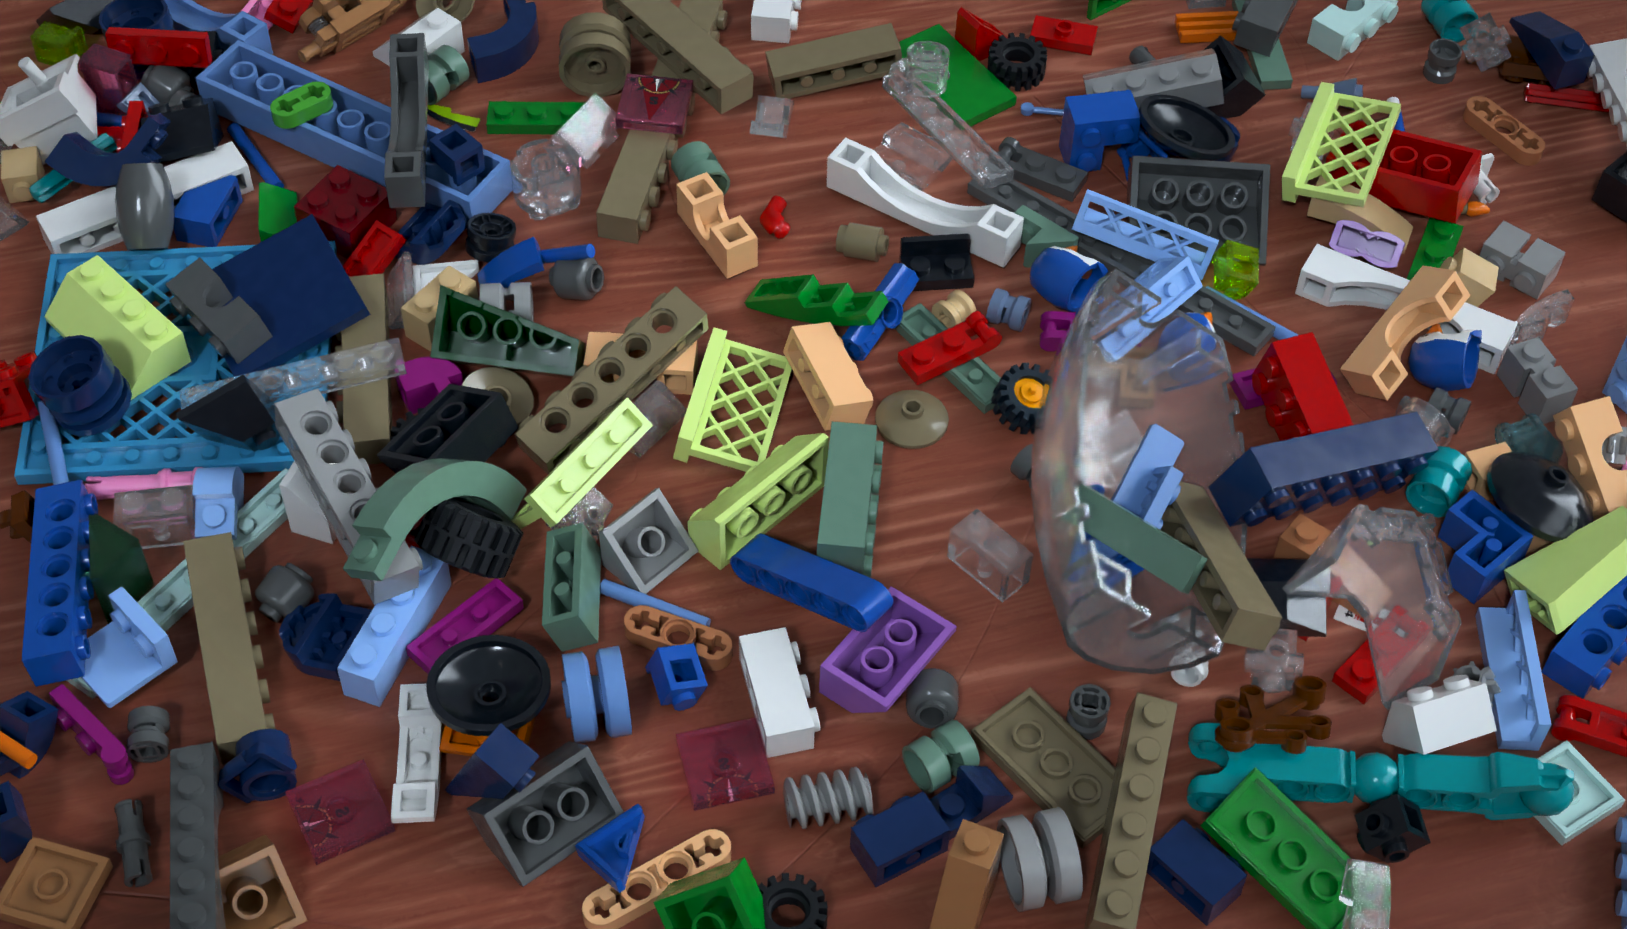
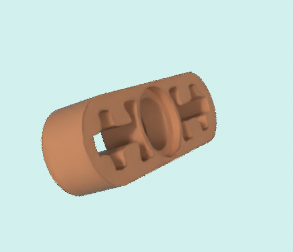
M1474 96L1468 99L1463 112V120L1470 127L1517 163L1533 166L1540 162L1545 149V142L1541 137L1489 98ZM1496 128H1505L1511 131V133H1501Z
M646 605L635 606L629 609L624 616L625 636L635 645L656 651L658 647L694 643L702 668L711 671L722 670L732 661V640L723 631ZM643 621L649 623V626L644 625L641 630L635 628V625L640 626ZM681 631L686 633L689 639L683 644H673L668 641L667 637L673 632ZM700 639L701 644L697 643L696 645V640ZM715 646L721 647V651L717 650L714 655L708 653V650H713Z

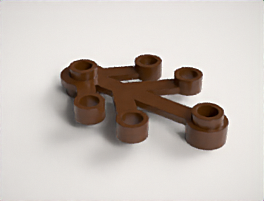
M1315 676L1297 677L1294 680L1292 696L1268 709L1264 705V689L1256 685L1242 686L1240 688L1239 702L1230 698L1218 699L1215 703L1214 717L1220 721V726L1215 729L1216 742L1230 752H1243L1255 744H1281L1282 750L1287 753H1304L1308 737L1317 740H1324L1330 737L1332 721L1323 715H1311L1309 717L1289 715L1299 709L1309 711L1319 709L1320 704L1325 701L1326 682ZM1240 705L1248 708L1249 720L1239 717ZM1264 729H1284V731H1269Z

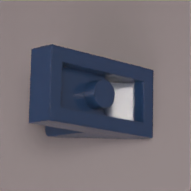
M961 765L957 768L956 783L929 800L950 828V841L956 837L963 819L978 823L1012 801L1013 795L987 766Z

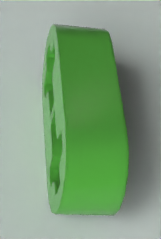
M310 82L276 98L270 105L274 124L279 128L291 129L328 112L333 106L331 89L324 82Z

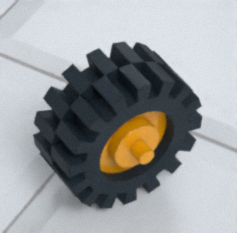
M1022 363L1020 367L1017 364L1012 366L1009 371L1007 370L1003 374L993 391L994 395L991 398V404H996L993 412L995 415L1002 413L999 421L1002 425L1006 421L1010 422L1011 425L1008 429L1013 432L1017 427H1020V434L1026 435L1029 430H1031L1032 434H1037L1040 429L1044 430L1049 426L1062 406L1063 399L1060 398L1063 395L1062 388L1055 389L1059 384L1058 379L1050 380L1048 377L1052 372L1048 369L1044 373L1039 372L1040 365L1034 364L1032 369H1029V363Z

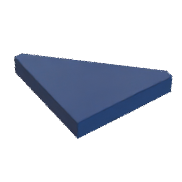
M636 804L574 845L578 856L618 893L625 890L645 819L644 812L639 804Z

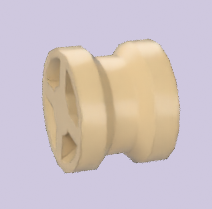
M959 289L952 291L947 296L946 301L940 300L932 307V314L948 329L964 322L970 314L977 311L972 299Z

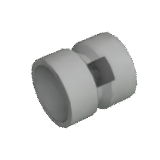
M511 282L508 288H504L501 283L480 284V301L505 311L506 300L514 301L515 310H509L508 312L534 322L531 282Z

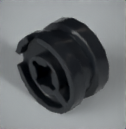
M480 213L472 216L467 223L466 252L479 261L489 263L500 253L515 245V223L510 218L497 213Z

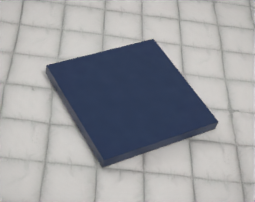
M313 214L212 269L221 278L233 296L225 305L240 296L260 316L273 336L239 364L228 354L223 356L235 379L244 375L250 381H253L371 315Z

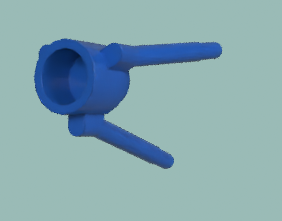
M1141 127L1139 128L1137 142L1121 144V147L1117 149V154L1122 160L1127 182L1128 167L1130 165L1129 157L1148 156L1149 154L1152 157H1168L1163 149L1149 138Z

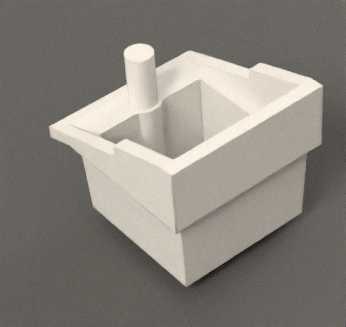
M77 54L42 71L29 57H24L19 61L18 66L28 78L8 87L0 103V138L8 147L13 144L19 148L37 146L43 165L46 164L45 160L65 134L78 132L89 142L98 138L96 94L78 73L77 64L80 57Z

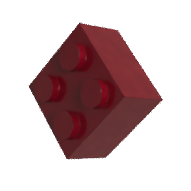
M339 165L334 167L294 206L297 222L313 214L327 240L335 241L337 254L347 259L376 220L389 228L397 221L396 208H389L386 187Z

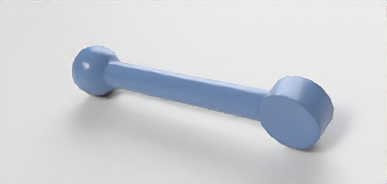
M1029 102L1021 105V114L1024 116H1030L1033 113L1063 116L1064 109L1034 107Z

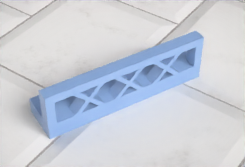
M1089 189L1085 193L1072 230L1154 262L1162 258L1189 256L1200 280H1203L1219 242L1215 238ZM1093 202L1103 206L1108 215L1088 208L1089 203ZM1128 216L1137 219L1141 228L1121 221V219ZM1161 229L1170 232L1173 240L1153 232ZM1196 242L1208 247V249L1204 253L1186 245Z
M1189 256L1157 260L1069 333L1073 342L1093 341L1103 363L1114 362L1203 287Z
M1514 590L1506 608L1479 607L1475 618L1484 667L1489 666L1495 675L1494 680L1501 689L1500 693L1494 694L1492 701L1498 749L1539 751L1552 724L1526 590Z

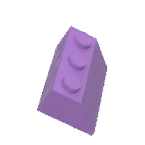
M891 586L888 591L893 598V606L867 631L859 632L852 629L820 665L819 693L851 713L887 712L954 634L957 626Z

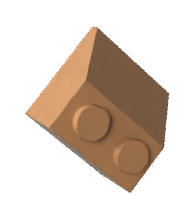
M266 834L218 857L226 929H292L308 921L277 850Z

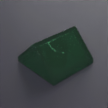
M98 514L89 515L90 579L109 624L113 621L110 613L114 611L108 596L122 586L138 602L155 584L139 539Z

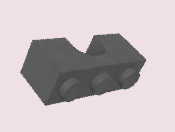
M200 257L165 284L174 296L169 300L171 305L183 318L187 314L191 316L188 321L202 337L207 333L211 336L208 342L221 357L228 354L239 364L273 337L260 316L240 296L225 305L233 296L221 278Z

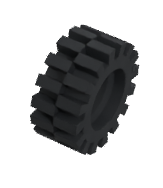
M1008 33V38L1001 35L998 41L994 40L992 42V46L989 48L987 69L1008 89L1012 86L1015 87V91H1020L1021 87H1024L1027 91L1031 90V84L1037 87L1040 81H1043L1047 49L1043 47V43L1040 40L1035 43L1036 37L1030 35L1026 39L1024 33H1020L1019 37H1015L1014 33ZM1011 61H1020L1024 63H1014Z
M782 873L781 882H777L773 875L768 878L767 887L762 882L758 886L763 897L765 929L827 928L828 906L827 901L824 902L825 894L822 889L816 891V883L810 879L805 885L804 875L796 874L795 881H790L789 873ZM781 905H795L804 911L805 919L798 926L783 927L773 921L772 913L775 908Z

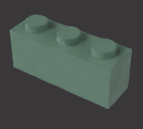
M583 522L547 531L542 626L562 652L596 644L599 638L601 549Z

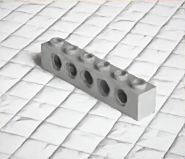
M317 388L274 403L275 426L347 557H349L360 537V534L352 525L362 508L380 487L375 489L371 482V472L364 458L358 459L355 454V445L350 432L347 429L342 430L338 424L339 419L334 404L330 400L325 401L320 390ZM404 540L383 581L360 579L374 605L418 588L419 571L423 569L420 555L414 547L409 548Z

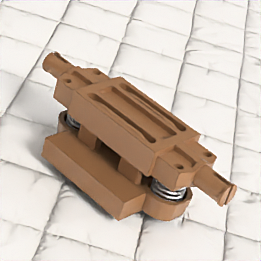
M314 0L313 6L306 10L299 20V24L305 33L312 34L315 38L311 44L298 50L297 54L300 60L306 63L317 55L323 57L331 51L335 54L386 24L387 18L395 14L409 0Z

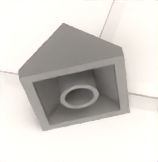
M655 488L599 532L602 566L629 588L647 594L698 552L697 547L660 488Z

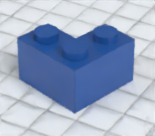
M1131 90L1065 97L1059 149L1064 163L1087 172L1101 170L1104 146L1137 142L1140 128V113Z
M1472 489L1448 509L1438 534V538L1456 551L1443 581L1471 603L1475 604L1505 578L1504 569L1524 559L1534 536L1517 525L1506 514Z

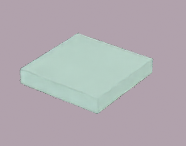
M1568 740L1537 758L1542 763L1557 764L1573 770L1575 774V779L1572 781L1574 797L1568 808L1559 815L1534 816L1561 846L1609 816L1624 804L1625 799Z

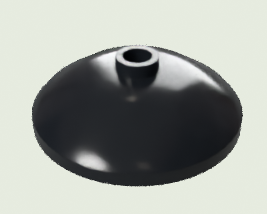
M1171 95L1149 96L1141 103L1139 113L1143 129L1159 147L1170 155L1182 159L1215 161L1231 153L1235 145L1234 134L1230 127L1209 109L1190 100Z
M1508 452L1498 456L1490 465L1487 472V483L1494 500L1511 520L1529 533L1544 540L1556 542L1566 539L1573 532L1593 522V511L1587 493L1570 472L1554 461L1529 452Z
M503 635L473 637L452 646L435 661L428 674L426 683L428 702L435 716L449 728L474 736H489L500 723L510 731L526 725L543 709L551 690L549 667L540 652L522 640Z

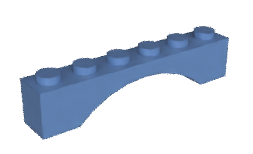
M164 0L171 14L175 30L216 31L220 49H224V52L237 40H240L269 54H273L267 23L244 11L236 14H223L207 9L193 0Z

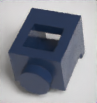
M457 123L429 139L432 161L453 177V182L457 186L485 171L482 144Z

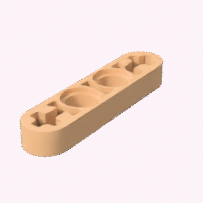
M708 829L630 871L625 890L621 893H618L609 883L595 890L585 898L582 905L583 921L586 928L619 929L655 909L656 907L653 902L670 883L729 863L731 861V842L729 837L720 830ZM711 846L714 850L720 848V855L715 857L711 852L705 854V847ZM699 860V868L695 867L694 861ZM673 863L683 864L688 869L687 874L680 879L668 878L664 871L666 867ZM637 883H643L651 888L650 895L642 900L632 899L627 894V891L632 885ZM617 895H620L622 905L625 907V909L621 908L620 902L616 903ZM601 906L604 911L609 910L610 916L603 918L600 914L595 915L594 909Z

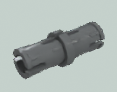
M132 799L118 802L114 807L119 831L118 840L115 841L116 850L122 855L124 884L132 887L133 878H135V887H142L153 880L148 854L149 846H151V837L149 833L145 832L142 801L136 799L134 801V808H132Z

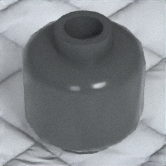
M150 65L141 80V83L160 103H169L173 94L181 89L194 93V88L191 87L190 75L176 66Z
M594 257L579 260H557L549 271V282L558 297L565 300L587 301L592 299L602 289L604 272Z
M289 562L285 566H273L255 590V597L262 604L258 611L268 619L278 623L281 618L285 619L287 614L293 612L299 605L306 608L315 595V590L311 585L313 578Z
M936 668L923 669L907 687L906 709L912 721L920 726L932 729L955 719L959 709V688L957 681L950 673Z

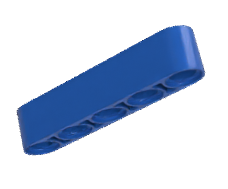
M764 534L756 535L730 559L733 571L747 584L859 632L867 631L894 604L891 593L879 581Z

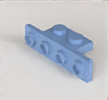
M1151 424L1111 500L1161 530L1163 526V519L1161 518L1167 506L1176 500L1181 490L1179 483L1184 473L1174 468L1173 465L1184 446V441L1161 426ZM1092 536L1085 561L1097 567L1118 554V552Z

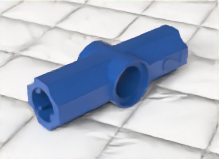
M894 263L875 290L883 291L888 300L887 305L875 323L868 326H850L842 336L844 348L854 360L864 361L886 328L893 329L900 324L903 316L902 305L919 281L914 270L909 269L902 263Z

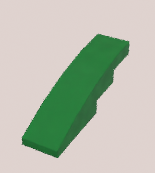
M811 274L761 279L744 303L747 308L802 322L814 324L831 322L832 325L868 326L875 323L887 305L888 300L883 291L854 293L848 282L820 285L815 275Z

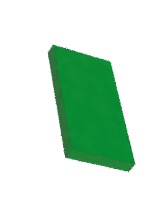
M940 24L899 42L902 52L903 72L963 130L1016 105L1017 96Z
M1256 767L1249 772L1200 825L1306 929H1346L1382 888Z

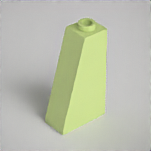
M1621 506L1578 529L1566 539L1556 541L1504 569L1510 595L1512 596L1514 590H1526L1530 614L1556 635L1564 631L1627 576V508Z

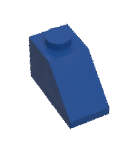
M229 175L184 192L178 204L174 205L173 228L177 241L206 247H217L243 201L237 176Z

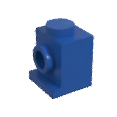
M694 643L658 647L645 666L647 674L652 676L661 706L673 704L674 709L678 711L689 709L697 703L708 686Z

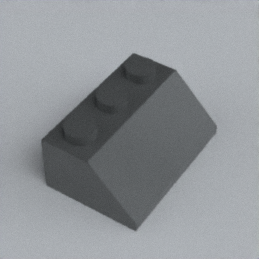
M568 741L530 767L536 774L520 793L513 788L503 799L482 798L467 808L486 845L522 887L576 851L574 845L624 813L587 745Z

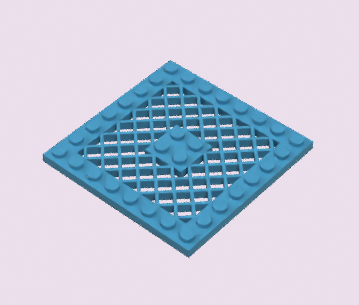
M328 241L337 256L335 241ZM255 245L50 254L35 346L37 356L53 342L63 339L46 321L45 314L66 274L98 255L136 290L140 288L144 291L141 295L150 303L155 300L160 303L156 308L165 317L171 313L177 316L171 322L183 332L191 359L189 364L132 399L123 417L111 428L96 435L82 436L76 440L71 436L72 434L67 433L57 422L69 482L81 479L84 482L87 476L107 477L157 474L163 468H170L172 472L193 471L195 467L238 466L243 473L282 471L285 468L289 469L294 459L282 437H279V441L274 446L254 452L206 440L196 432L190 434L185 430L188 426L178 418L173 421L168 417L178 408L184 409L192 403L189 400L199 392L203 396H207L215 391L213 389L217 390L235 378L229 372L230 368L225 358L221 359V356L208 342L211 336L207 333L202 337L188 321L191 316L187 314L183 318L171 305L169 300L174 296L169 298L165 295L169 291L165 284L199 257L213 269ZM332 337L281 364L282 366L272 374L267 372L259 377L263 381L256 386L267 394L272 389L280 393L271 400L274 408V403L317 388L320 390L325 401H328ZM288 377H290L289 386L283 382ZM219 378H221L223 381H225V383L222 384L220 387H219ZM29 382L28 391L39 412L38 403L41 400L31 389ZM162 394L168 398L158 407L151 403ZM140 410L147 413L138 422H134L131 419ZM40 415L32 420L23 422L14 474L18 485L53 483ZM158 423L165 427L154 436L147 432ZM120 425H123L127 430L116 438L109 434Z

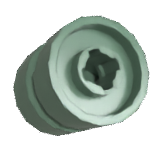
M442 45L428 55V105L438 103L450 91L455 90L469 79L470 73L466 61L456 49L449 45Z
M702 141L687 143L673 155L671 168L680 182L707 172L721 189L723 195L727 193L730 179L706 143Z
M953 719L931 731L930 738L922 736L902 748V757L908 773L916 785L927 794L948 784L951 781V775L957 776V768L959 766H978L980 763L979 752L971 735L961 723Z

